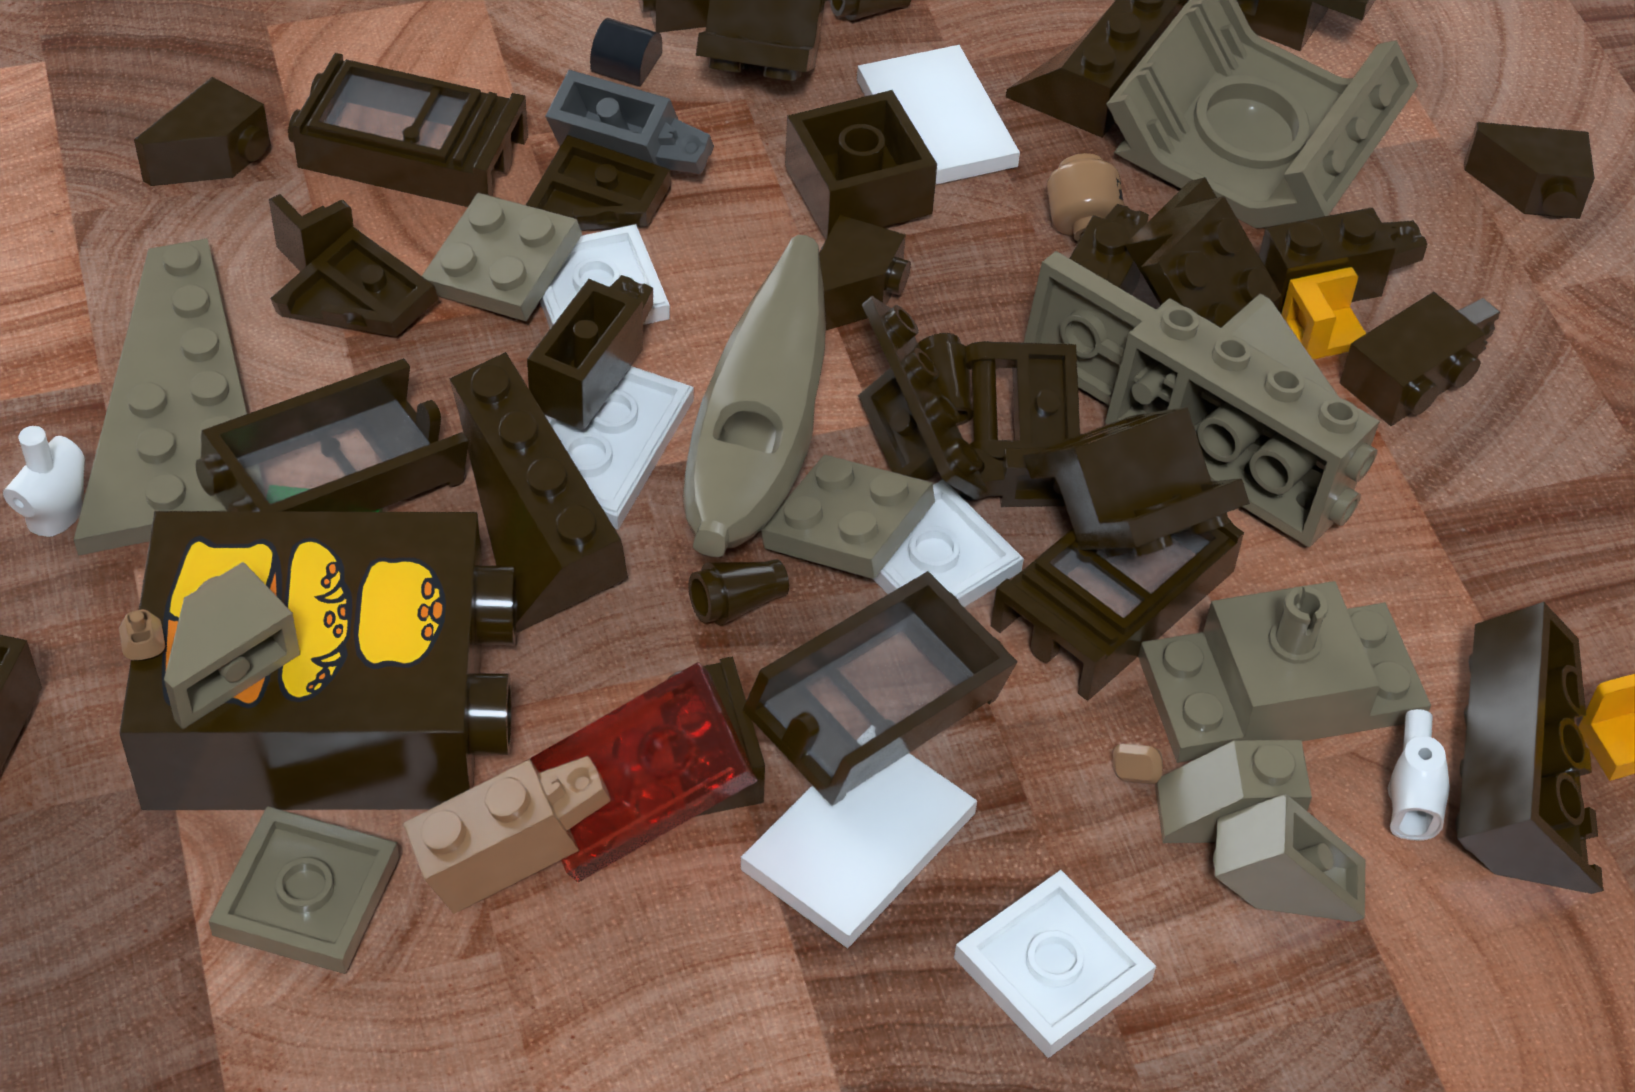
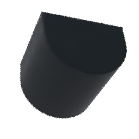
M605 18L598 27L592 43L590 70L641 86L662 55V36L655 31L612 18Z

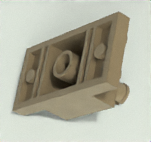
M1335 581L1211 601L1204 632L1142 642L1138 656L1177 763L1196 760L1234 740H1302L1303 742L1405 724V715L1408 711L1419 709L1429 712L1431 708L1430 701L1386 602L1347 609Z

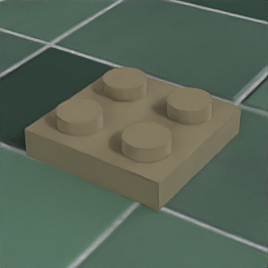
M477 193L422 276L434 284L439 297L527 321L582 236V232L575 218Z
M824 454L778 508L769 522L762 528L764 548L875 579L935 503L933 483Z
M267 806L209 919L212 936L346 974L399 859L397 842Z

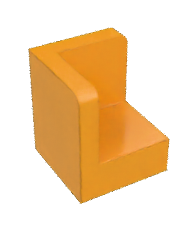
M1352 267L1291 279L1289 282L1281 315L1313 360L1349 352L1351 343L1366 334L1350 307L1358 281V275Z
M1635 674L1600 683L1586 709V716H1583L1578 726L1586 744L1609 781L1635 774Z

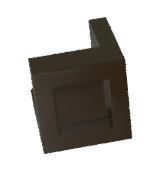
M281 194L269 199L276 247L300 272L352 226L354 227L352 209L344 200H339L326 208L321 206L301 216Z

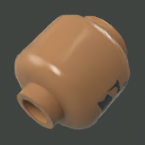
M1083 153L1067 157L1047 180L1052 224L1060 233L1074 236V239L1078 242L1093 215L1105 219L1116 204L1124 205L1118 170L1111 163L1104 161L1095 154Z

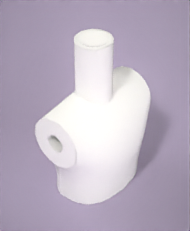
M29 426L19 434V441L26 465L5 488L3 497L11 508L25 517L30 532L50 537L68 529L80 516L85 497V457L80 448L68 438L55 436L48 443L45 431L41 427Z
M1419 709L1410 710L1405 715L1403 752L1395 765L1387 789L1393 807L1390 823L1392 834L1401 839L1424 841L1437 836L1443 828L1450 784L1445 750L1441 743L1432 738L1433 716L1430 712Z

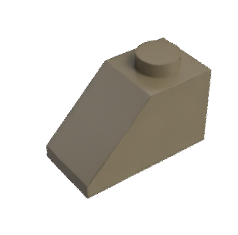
M244 562L220 576L206 580L196 591L186 596L183 600L164 678L174 719L182 729L300 655L293 613Z
M1234 740L1161 776V779L1155 783L1163 843H1216L1218 817L1284 794L1290 796L1307 811L1312 799L1302 740Z
M1284 794L1218 817L1216 849L1213 854L1215 877L1254 908L1350 922L1365 918L1366 860L1290 796Z

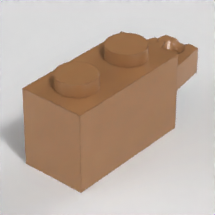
M589 756L539 773L529 759L404 822L403 825L424 880L452 913L455 914L578 852L579 849L570 828L610 802L611 799L602 776Z

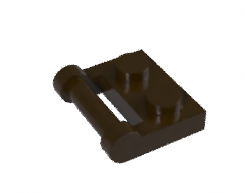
M982 341L971 343L965 347L966 368L972 370L974 442L970 443L973 448L982 449L996 460L1003 461L1004 449L1045 448L1080 435L1076 344ZM1012 368L1015 440H998L996 369Z

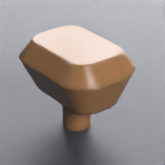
M144 609L126 614L119 627L123 655L131 660H143L159 655L165 648L161 620Z
M1119 744L1113 751L1114 771L1118 778L1125 782L1155 784L1162 776V753L1151 746Z

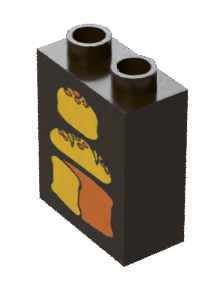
M154 511L139 610H147L161 620L165 648L155 657L131 660L119 731L141 810H265L267 806L279 810L432 809L473 788L475 755L510 754L512 728L510 673H480L482 645H515L517 630L515 565H482L477 512ZM244 562L293 613L300 655L182 729L174 719L164 678L183 600L186 596L196 591L206 580L220 576Z

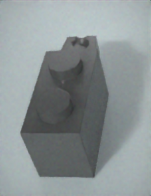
M568 70L545 115L559 146H561L566 136L570 135L675 171L701 174L714 148L710 134L678 120L670 98L573 70Z

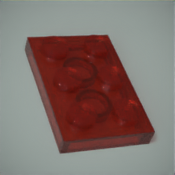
M700 662L693 664L529 758L539 773L589 756L608 789L611 801L570 828L579 851L561 861L566 873L577 882L586 879L757 782L710 673Z

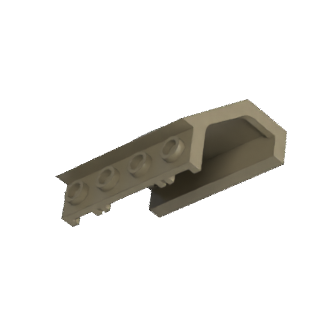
M1189 0L1106 104L1125 137L1114 151L1115 154L1181 189L1189 181L1206 177L1217 198L1225 196L1237 219L1254 228H1262L1328 216L1413 95L1418 84L1397 40L1377 44L1354 78H1342L1260 38L1250 28L1237 0Z

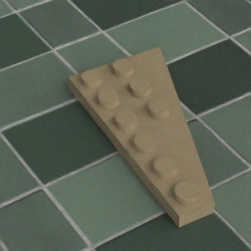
M207 238L148 249L74 536L78 556L149 542L154 511H227L216 495L209 496L204 491L199 482L195 467L196 460L201 458L202 430L247 414ZM259 466L247 469L246 472L265 496Z

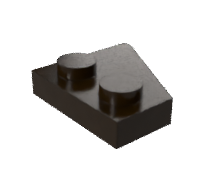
M567 135L526 203V206L575 218L581 230L620 228L635 224L637 227L648 226L672 183L670 169Z
M352 226L270 299L276 313L282 317L397 337L439 298L434 284Z

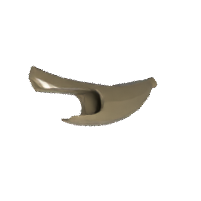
M797 235L791 239L784 253L739 319L718 361L698 411L685 469L683 502L686 520L695 537L693 548L703 555L721 557L724 555L726 548H735L753 538L762 530L787 497L810 447L814 428L815 399L824 359L826 321L819 246L813 238L807 235Z

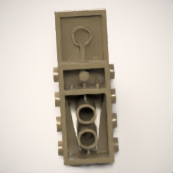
M1057 251L1042 261L1024 343L1076 344L1078 387L1109 405L1106 424L1132 415L1188 407L1211 481L1242 478L1250 504L1242 506L1243 508L1309 548L1334 523L1343 526L1349 520L1361 498V494L1355 491L1357 482L1367 474L1377 456L1378 450L1372 447L1371 444L1380 420L1337 395L1269 298L1259 294L1220 328L1196 314L1193 310L1182 306L1170 298L1158 309H1154Z

